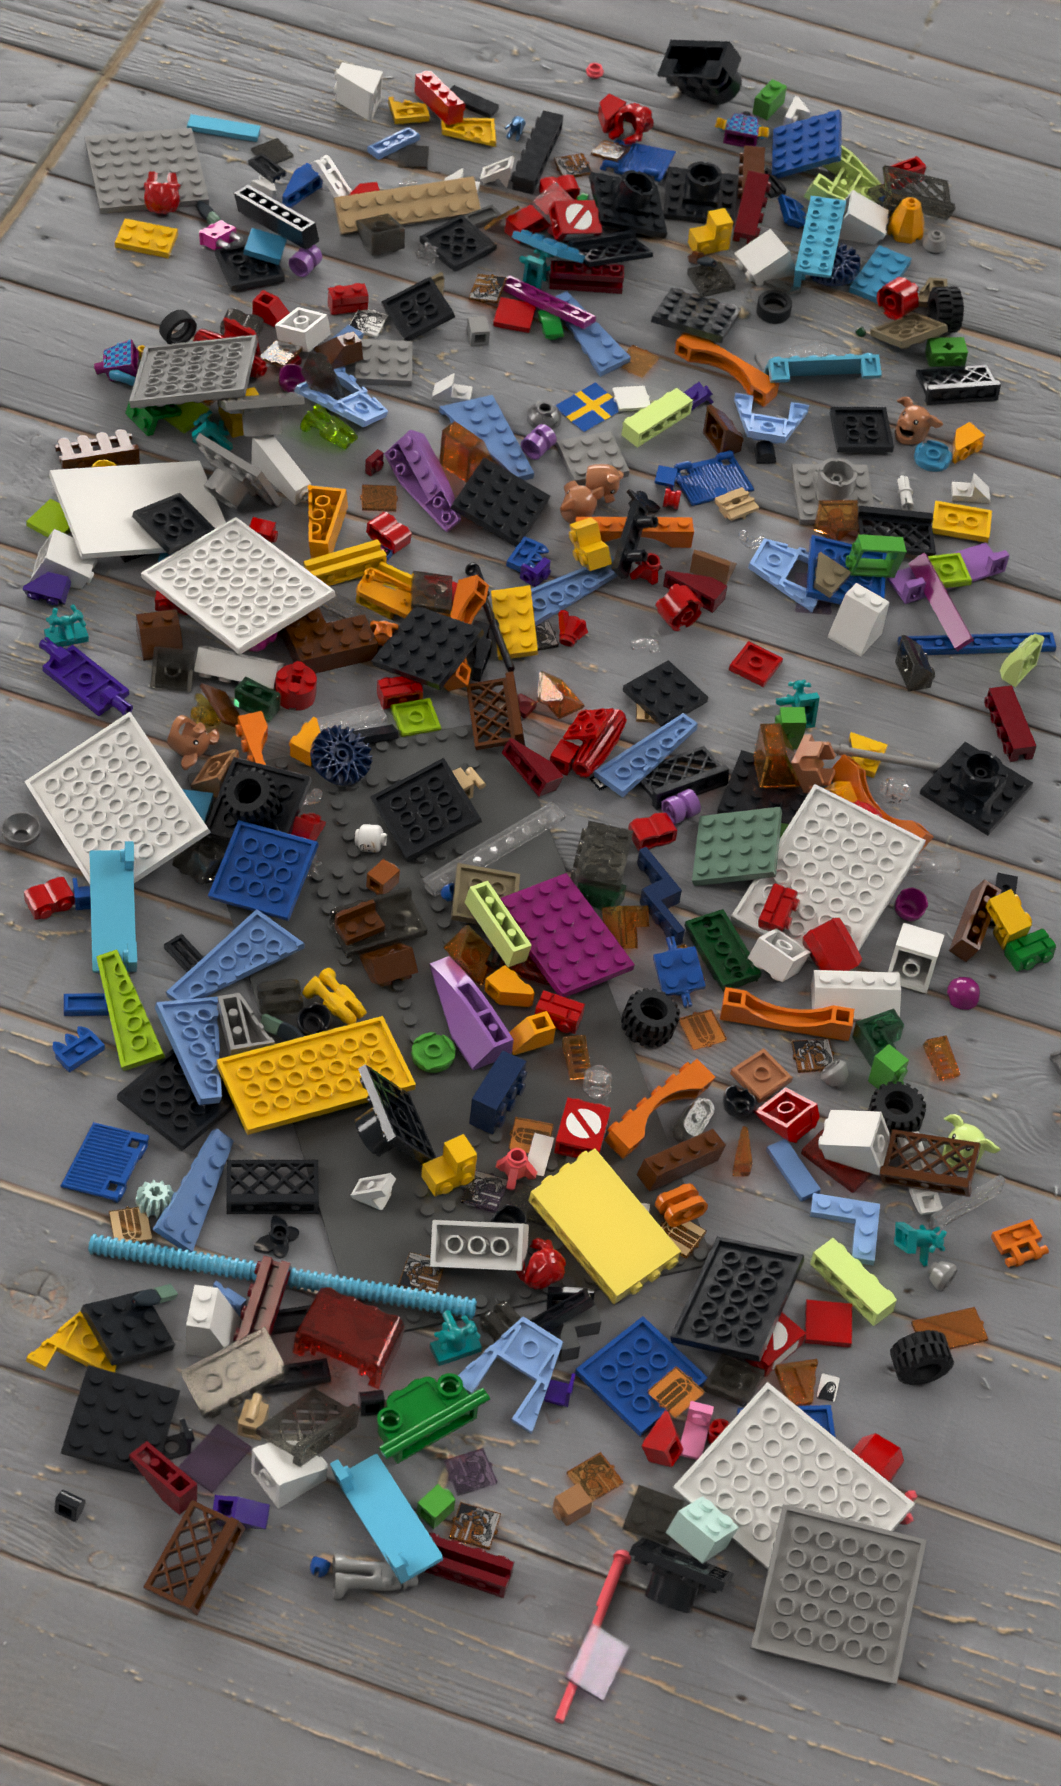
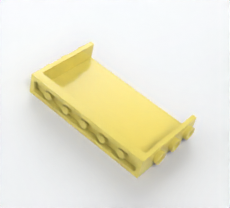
M594 1148L590 1152L584 1151L574 1163H567L562 1166L556 1175L547 1176L540 1186L531 1191L528 1201L613 1305H615L630 1293L632 1295L638 1293L647 1281H655L664 1269L670 1270L679 1262L678 1258L681 1251Z

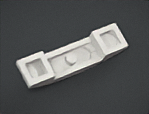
M897 1137L898 1149L909 1143L906 1138ZM922 1141L915 1145L920 1153L924 1151ZM913 1147L902 1153L907 1161L918 1155ZM921 1159L910 1165L913 1170L918 1171L926 1167ZM908 1188L920 1215L943 1212L938 1192Z

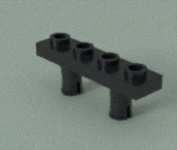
M639 500L632 501L611 567L621 579L628 578L633 562H646L648 559V553L645 549L637 550L643 528H656L658 526V518L655 515L647 516L648 510Z

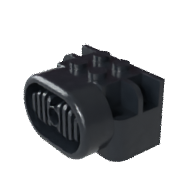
M670 40L657 76L666 77V81L670 86L678 87L682 94L713 105H722L734 99L741 89L742 78L737 70L742 58L730 41Z

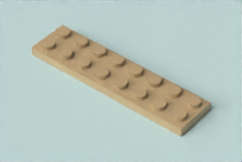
M474 176L340 196L333 199L341 235L453 218L481 209Z

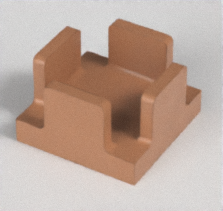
M804 734L791 762L804 793H809L814 784L829 786L836 773L834 768H823V760H833L836 756L831 743L814 741L812 734Z

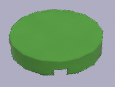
M429 1032L415 1039L411 1057L419 1069L437 1073L445 1071L452 1065L455 1059V1046L447 1036Z

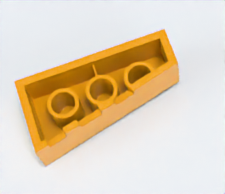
M308 485V529L311 559L333 553L348 509L346 489Z

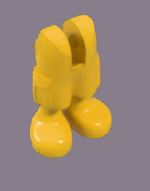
M331 968L322 970L319 977H313L303 989L302 995L305 998L311 999L316 995L324 1000L322 1005H325L332 1015L337 1016L347 1025L356 1023V1018L361 1019L367 1014L355 994L346 985H340L337 982L336 973ZM326 987H329L333 992L330 993Z

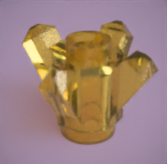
M196 693L194 699L197 701V705L192 707L190 718L197 724L201 722L205 728L215 725L219 726L221 720L210 702L201 693Z

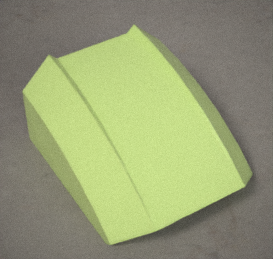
M1033 634L1027 637L1005 659L1000 669L1002 680L1016 687L1037 665L1044 642L1043 636Z

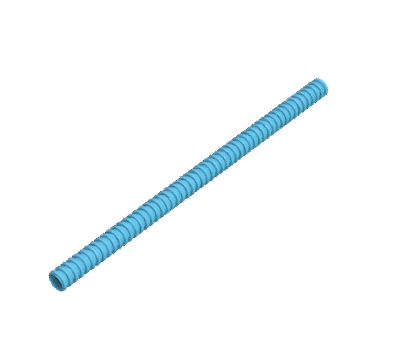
M93 1234L89 1242L88 1250L91 1255L94 1253L97 1256L104 1254V1257L111 1255V1258L118 1257L120 1260L122 1258H125L126 1261L132 1259L133 1262L139 1260L140 1263L146 1261L147 1264L152 1262L156 1266L161 1264V1267L168 1265V1268H172V1266H175V1269L181 1267L182 1270L189 1269L191 1272L193 1270H196L197 1273L203 1271L204 1274L210 1272L211 1275L217 1273L220 1277L223 1274L226 1278L232 1276L233 1279L239 1277L240 1280L246 1278L247 1281L252 1279L254 1282L257 1277L254 1274L257 1263H254L252 1260L249 1262L246 1259L239 1261V1258L232 1260V1257L226 1259L223 1255L221 1257H218L217 1254L211 1256L210 1253L204 1255L203 1252L197 1254L196 1251L191 1253L187 1249L185 1251H182L181 1248L175 1250V1247L168 1249V1246L161 1248V1245L154 1246L152 1243L150 1245H147L146 1242L140 1244L139 1241L133 1243L132 1240L126 1242L125 1239L120 1241L116 1237L114 1239H111L110 1236L104 1238V1235L97 1237V1234ZM294 1267L291 1270L287 1283L291 1289L293 1287H296L297 1290L304 1288V1291L311 1289V1292L317 1290L318 1293H322L323 1291L327 1295L329 1293H332L333 1296L339 1294L340 1297L347 1295V1298L352 1296L356 1300L358 1298H361L362 1301L368 1299L369 1302L375 1300L376 1303L382 1301L383 1304L388 1302L391 1306L397 1304L398 1307L404 1305L405 1308L411 1306L412 1309L417 1307L421 1311L422 1309H426L427 1312L433 1310V1313L440 1311V1314L449 1310L456 1317L458 1315L469 1316V1319H473L475 1316L477 1305L476 1298L469 1300L468 1297L463 1299L459 1295L458 1297H454L453 1294L447 1296V1293L440 1295V1292L433 1294V1291L427 1293L424 1289L418 1291V1288L411 1290V1287L404 1289V1286L398 1288L397 1285H393L392 1287L388 1283L382 1285V1282L375 1284V1281L368 1283V1280L362 1282L359 1278L357 1280H354L353 1277L347 1279L346 1276L339 1278V1275L333 1277L332 1274L327 1276L323 1272L321 1274H318L317 1271L311 1273L310 1270L304 1272L303 1269L297 1271Z

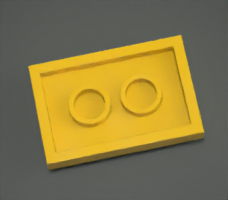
M125 218L115 240V248L169 258L178 236V229Z
M935 501L932 521L933 534L988 543L992 510Z

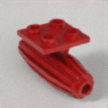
M224 317V335L199 329L194 336L193 342L250 335L257 336V333L252 328L240 325L234 319L230 320ZM259 342L257 343L250 377L254 378L263 377L267 371L266 362L259 357L261 354Z
M614 708L585 709L578 713L576 719L568 727L563 739H579L582 741L572 764L573 771L580 777H589L601 766L619 741L627 722L626 715L622 710H615Z

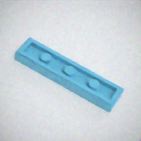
M193 114L190 115L187 128H192L194 132L257 142L261 131V126Z

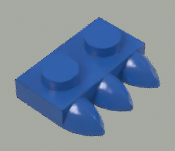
M781 194L778 197V202L784 222L798 229L804 226L806 219L803 217L807 216L801 210L804 206L797 200Z
M524 536L521 543L518 544L508 558L506 566L520 572L523 563L534 568L536 566L534 563H538L543 559L540 554L549 553V550L542 543Z
M78 1026L77 1033L79 1038L71 1034H65L67 1046L60 1042H53L55 1057L68 1072H71L105 1050V1044L86 1027Z

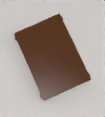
M202 683L200 688L221 722L232 727L238 725V716L240 714L227 693Z

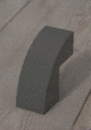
M594 1302L595 1305L565 1322L560 1340L563 1341L559 1353L560 1362L578 1359L580 1351L578 1337L599 1334L601 1319L596 1302Z

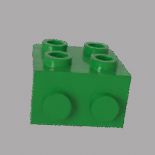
M128 403L125 414L147 436H151L154 434L158 419L180 416L182 410L175 403L166 404L161 407L156 405L147 406L142 409L137 407L131 408L130 403Z

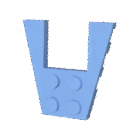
M344 366L331 370L329 376L353 393L342 399L335 400L310 381L296 385L294 392L362 427L385 418L388 410L375 397L371 398L367 394L368 390L364 386L360 387L356 383L357 379L352 374L348 375L345 372L346 368Z
M735 392L734 401L746 436L757 441L766 440L775 444H785L809 410V405L791 402L788 419L751 413L754 396Z
M764 538L750 561L748 569L808 611L813 612L819 600L806 597L807 588L787 580L797 560L808 564L809 552H806V548L799 547L794 549L788 547V544Z
M523 1316L493 1345H490L475 1361L473 1360L458 1376L462 1379L463 1387L467 1393L472 1394L498 1357L536 1381L511 1420L532 1434L563 1341Z

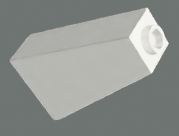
M264 434V436H253L251 465L261 470L265 477L294 505L307 500L309 497L308 485H311V482L273 435Z

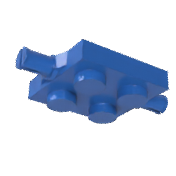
M667 937L666 941L669 950L653 954L661 991L665 992L666 996H681L683 1007H691L692 1002L689 994L706 987L696 947L677 948L675 937Z

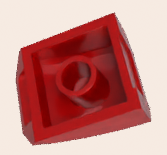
M832 918L822 925L810 929L803 936L802 944L811 952L809 955L819 970L850 971L859 966L862 961V957L851 935L840 918Z
M786 1087L754 1111L770 1129L784 1139L797 1143L810 1130L815 1129L820 1118L817 1103Z
M876 1433L863 1437L852 1450L854 1454L890 1483L904 1462L901 1448Z

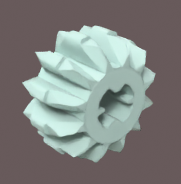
M153 1179L151 1183L144 1182L143 1186L137 1190L136 1204L139 1207L140 1213H146L147 1217L155 1215L158 1218L171 1203L174 1191H172L171 1185H165L163 1181L156 1183Z

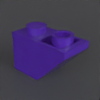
M47 572L24 585L22 590L32 600L38 601L41 598L47 600L46 602L52 605H58V603L65 605L71 580L68 576Z
M215 1495L213 1510L229 1518L233 1517L239 1520L245 1528L266 1530L270 1509L269 1504L238 1496ZM221 1520L215 1521L219 1526L226 1524Z

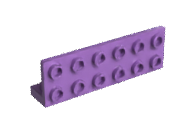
M987 543L955 552L961 553L972 582L1005 572L1009 559V554L1006 550L994 553ZM910 567L897 571L895 578L886 577L905 604L926 597L924 593L925 580L922 577L916 579Z

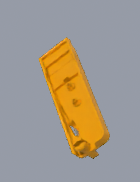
M372 567L364 571V575L356 589V594L359 597L404 619L415 605L448 617L451 616L453 606ZM383 583L396 586L398 589L383 585Z

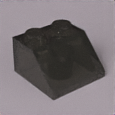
M389 213L356 220V226L363 247L372 256H379L386 252H396L399 249L405 248V228Z
M310 352L301 370L309 388L341 399L344 398V391L328 357L320 352H317V354Z
M902 635L895 663L908 692L931 688L932 681L935 679V671L928 662L927 653H924L920 644L908 636Z
M154 646L150 687L191 692L198 650Z
M203 837L176 855L172 865L179 869L182 874L194 878L198 884L206 885L207 883L214 882L226 848L208 837Z

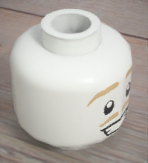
M363 824L355 832V845L359 847L360 851L377 853L381 850L382 846H386L387 834L383 833V829L379 825Z

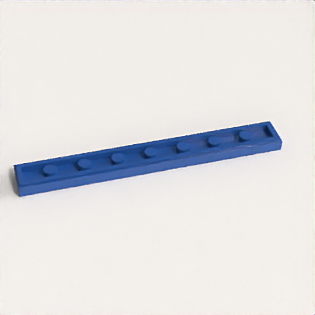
M1053 632L971 634L974 641L959 651L954 648L948 635L899 636L897 641L901 656L1012 653L1027 637L1038 634L1044 637L1041 652L1056 651Z

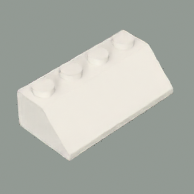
M210 646L198 647L194 672H199L200 677L211 678V675L219 677V681L231 683V680L239 681L238 685L250 687L253 684L258 685L259 690L270 691L271 688L274 689L276 686L277 671L283 668L285 663L246 654L239 655L237 652Z
M814 970L810 984L812 1009L835 1005L855 1009L853 1022L899 1023L901 1004L899 973Z
M433 1220L430 1266L522 1271L528 1249L529 1225Z

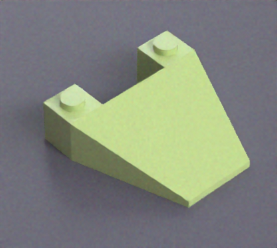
M841 145V161L823 166L835 174L833 181L819 173L803 197L809 201L811 196L844 200L854 190L881 205L883 202L879 198L888 195L889 191L850 150Z

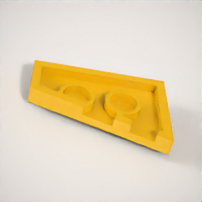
M463 118L462 123L448 126L441 120L442 135L496 147L494 118Z

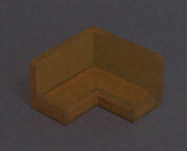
M648 906L602 908L603 923L623 949H637V928L650 927Z

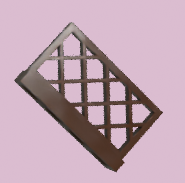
M513 672L505 673L506 678L471 683L466 687L476 750L505 746L510 738L525 746ZM503 685L504 687L499 693L492 690L495 686ZM480 689L483 692L477 697L472 694V690ZM487 694L494 696L490 703L483 700ZM499 700L506 703L501 709L494 706ZM479 703L486 706L481 712L474 709ZM490 709L497 712L493 718L485 715ZM501 715L508 718L504 724L497 721ZM481 719L488 722L483 728L476 725ZM492 725L499 728L495 734L487 731ZM503 731L511 734L509 738L502 739L499 736ZM483 735L490 737L488 741L479 743V739Z
M892 1129L884 1165L881 1166L879 1174L883 1184L970 1197L972 1192L971 1185L981 1145L979 1142ZM897 1137L906 1138L909 1142L900 1149L895 1145ZM921 1141L928 1142L931 1147L920 1153L915 1145ZM944 1144L950 1145L953 1150L942 1156L937 1148ZM913 1147L918 1155L907 1161L902 1153ZM965 1148L974 1149L973 1155L966 1159L959 1153ZM935 1151L939 1159L928 1164L924 1156ZM957 1154L961 1162L951 1168L946 1160ZM897 1156H900L904 1162L898 1167L890 1166L891 1160ZM919 1159L926 1165V1167L919 1171L913 1170L910 1166ZM943 1162L948 1170L942 1174L935 1173L932 1168ZM965 1166L969 1172L967 1178L958 1177L955 1171Z
M192 1500L143 1588L197 1616L246 1528L239 1520L233 1517L229 1518ZM195 1509L202 1511L205 1520L192 1524L191 1516ZM218 1520L226 1523L222 1531L212 1533L210 1523ZM206 1525L209 1536L196 1540L194 1529ZM190 1531L193 1542L180 1546L179 1537L181 1534ZM211 1541V1551L201 1556L198 1545ZM194 1547L197 1557L184 1562L182 1551ZM178 1553L180 1564L168 1568L166 1562L168 1557ZM199 1563L200 1570L198 1574L188 1578L186 1567ZM182 1569L184 1580L172 1584L169 1573ZM166 1575L168 1586L160 1589L153 1587L157 1577ZM186 1585L188 1592L182 1601L175 1597L174 1589Z

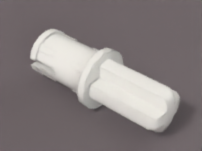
M902 475L897 480L901 507L903 510H908L907 504H909V509L912 510L914 507L912 500L913 490L910 488L909 478Z

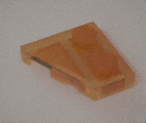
M818 1359L776 1364L774 1368L783 1395L796 1406H811L813 1402V1388L816 1383L815 1373Z

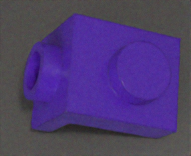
M697 382L683 392L693 400L691 410L706 400L710 404L714 403L710 397L713 395L707 385L703 387L700 382Z
M544 557L534 568L523 563L520 570V579L537 587L550 576L551 560Z

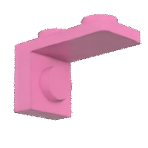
M694 1401L690 1402L681 1439L684 1450L680 1456L698 1460L703 1454L714 1406Z

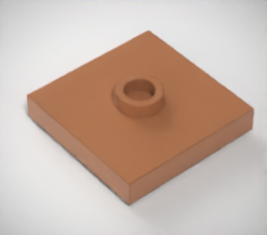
M764 1048L732 1068L730 1072L744 1089H748L749 1093L755 1096L758 1103L791 1083L793 1079Z

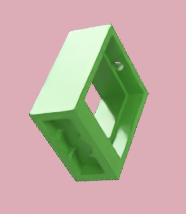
M858 534L856 541L852 544L850 554L846 557V567L849 568L851 576L895 578L907 552L903 537ZM864 551L888 553L885 559L861 558Z

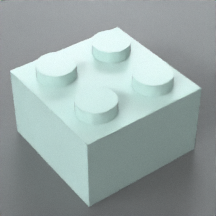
M702 1496L677 1512L666 1533L703 1564L727 1548L739 1527L729 1516L724 1515L711 1501Z

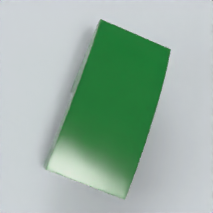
M538 311V319L542 324V333L545 339L556 340L559 337H564L560 318L547 311Z

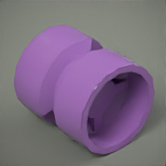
M316 245L306 250L300 248L289 259V267L295 275L306 277L321 262L322 253Z
M540 424L521 441V448L526 456L537 460L556 443V435L550 427Z
M687 789L678 793L677 796H671L663 800L662 811L668 814L675 825L684 821V817L691 818L699 814L701 805L694 791Z

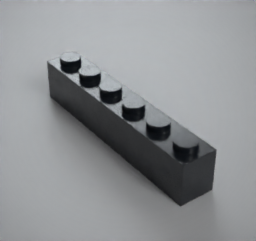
M543 110L541 116L537 117L535 127L532 128L530 138L527 139L526 149L522 150L521 160L517 161L516 172H512L510 180L513 182L512 190L533 195L561 133L564 115Z
M246 185L234 193L238 212L305 250L319 242L316 223L250 185Z

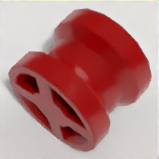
M666 488L663 507L672 506L678 510L682 491H672L670 488Z
M716 1419L711 1422L707 1434V1440L710 1445L717 1439L716 1433L720 1435L730 1424L727 1420Z

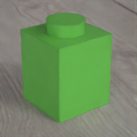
M437 1484L418 1502L416 1514L435 1529L454 1511V1495L448 1489H443Z

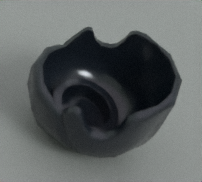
M316 1002L311 1006L304 1007L297 1017L298 1029L305 1036L327 1031L332 1022L329 1009L325 1005Z
M736 1085L726 1088L723 1096L725 1111L736 1118L749 1117L757 1107L755 1096L749 1093L748 1089L738 1090Z
M506 1204L493 1214L491 1222L527 1224V1217L519 1206Z

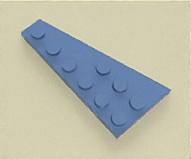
M493 395L439 406V412L443 416L446 415L454 426L457 425L463 431L462 434L481 451L484 450L492 461L495 460L502 468L523 480L534 478V471Z
M256 909L168 989L166 995L172 1001L205 998L304 949L305 945L301 940Z
M218 997L156 1002L155 1011L198 1104L220 1103L222 1097L221 1077L216 1064L220 1052L219 1027L217 1024Z

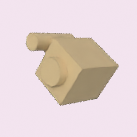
M461 767L452 771L469 799L473 798L474 785L480 790L486 786L485 782L472 767L467 768L465 772Z
M254 1393L251 1400H245L238 1421L239 1436L261 1441L269 1417V1404L261 1401L262 1395Z

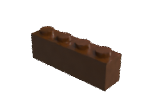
M744 146L743 153H740L739 163L742 164H739L738 175L742 176L738 178V187L741 188H738L737 199H742L748 170L764 173L765 147Z
M984 879L971 891L949 952L967 962L980 950L992 918L986 909L987 902L990 898L1001 894V889Z
M714 1129L708 1130L644 1159L637 1172V1176L650 1192L718 1161L726 1144Z

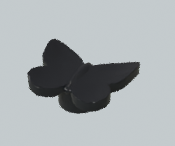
M630 489L627 490V494L632 499L628 503L629 506H631L632 501L639 500L650 512L656 513L661 509L658 504L648 499L645 492L639 490L635 493Z
M273 1215L269 1235L258 1239L254 1245V1250L265 1254L273 1251L274 1255L281 1259L288 1253V1243L298 1238L299 1230L296 1227L287 1226L285 1220L277 1215Z

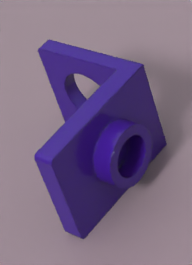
M572 1373L569 1384L550 1379L543 1401L568 1407L576 1374Z

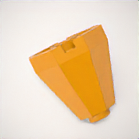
M908 197L903 199L889 218L887 233L889 235L892 234L896 242L912 244L916 239L919 238L921 240L923 238L925 222L921 203L916 198Z

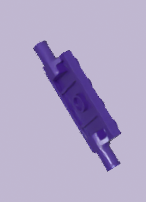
M48 637L40 641L39 648L50 655V660L42 666L43 672L97 716L102 715L112 707L116 708L122 715L133 710V706L124 700L129 696V689L74 645L66 649L61 646L58 647Z

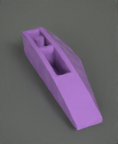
M410 429L384 455L399 483L442 529L448 532L461 521L460 514L450 509L455 501L453 491L425 434Z
M450 956L430 963V969L451 1037L471 1069L476 1070L495 1062L502 1050L512 1054L514 1039L483 993Z

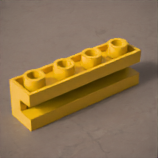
M377 539L303 562L306 570L326 585L331 586L364 575V571L370 567L378 570L380 562L387 564V555L384 550H381V544Z

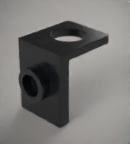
M185 1418L180 1419V1433L168 1436L165 1445L168 1442H176L179 1445V1449L174 1453L167 1452L164 1446L162 1454L169 1460L192 1454L191 1443L195 1442L192 1429L187 1427Z

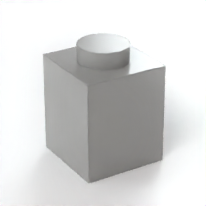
M486 316L468 317L466 331L470 346L489 345L490 329Z

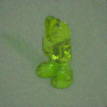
M316 404L312 411L309 410L300 424V429L303 432H308L313 427L320 430L319 435L321 438L344 450L349 448L350 444H353L358 439L357 434L352 428L337 416H331L326 408L319 404Z

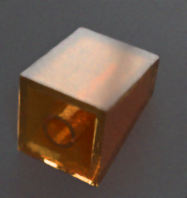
M456 421L442 430L439 462L466 483L484 457L494 462L485 442Z
M781 723L760 724L754 761L760 788L800 786L791 764L795 752Z

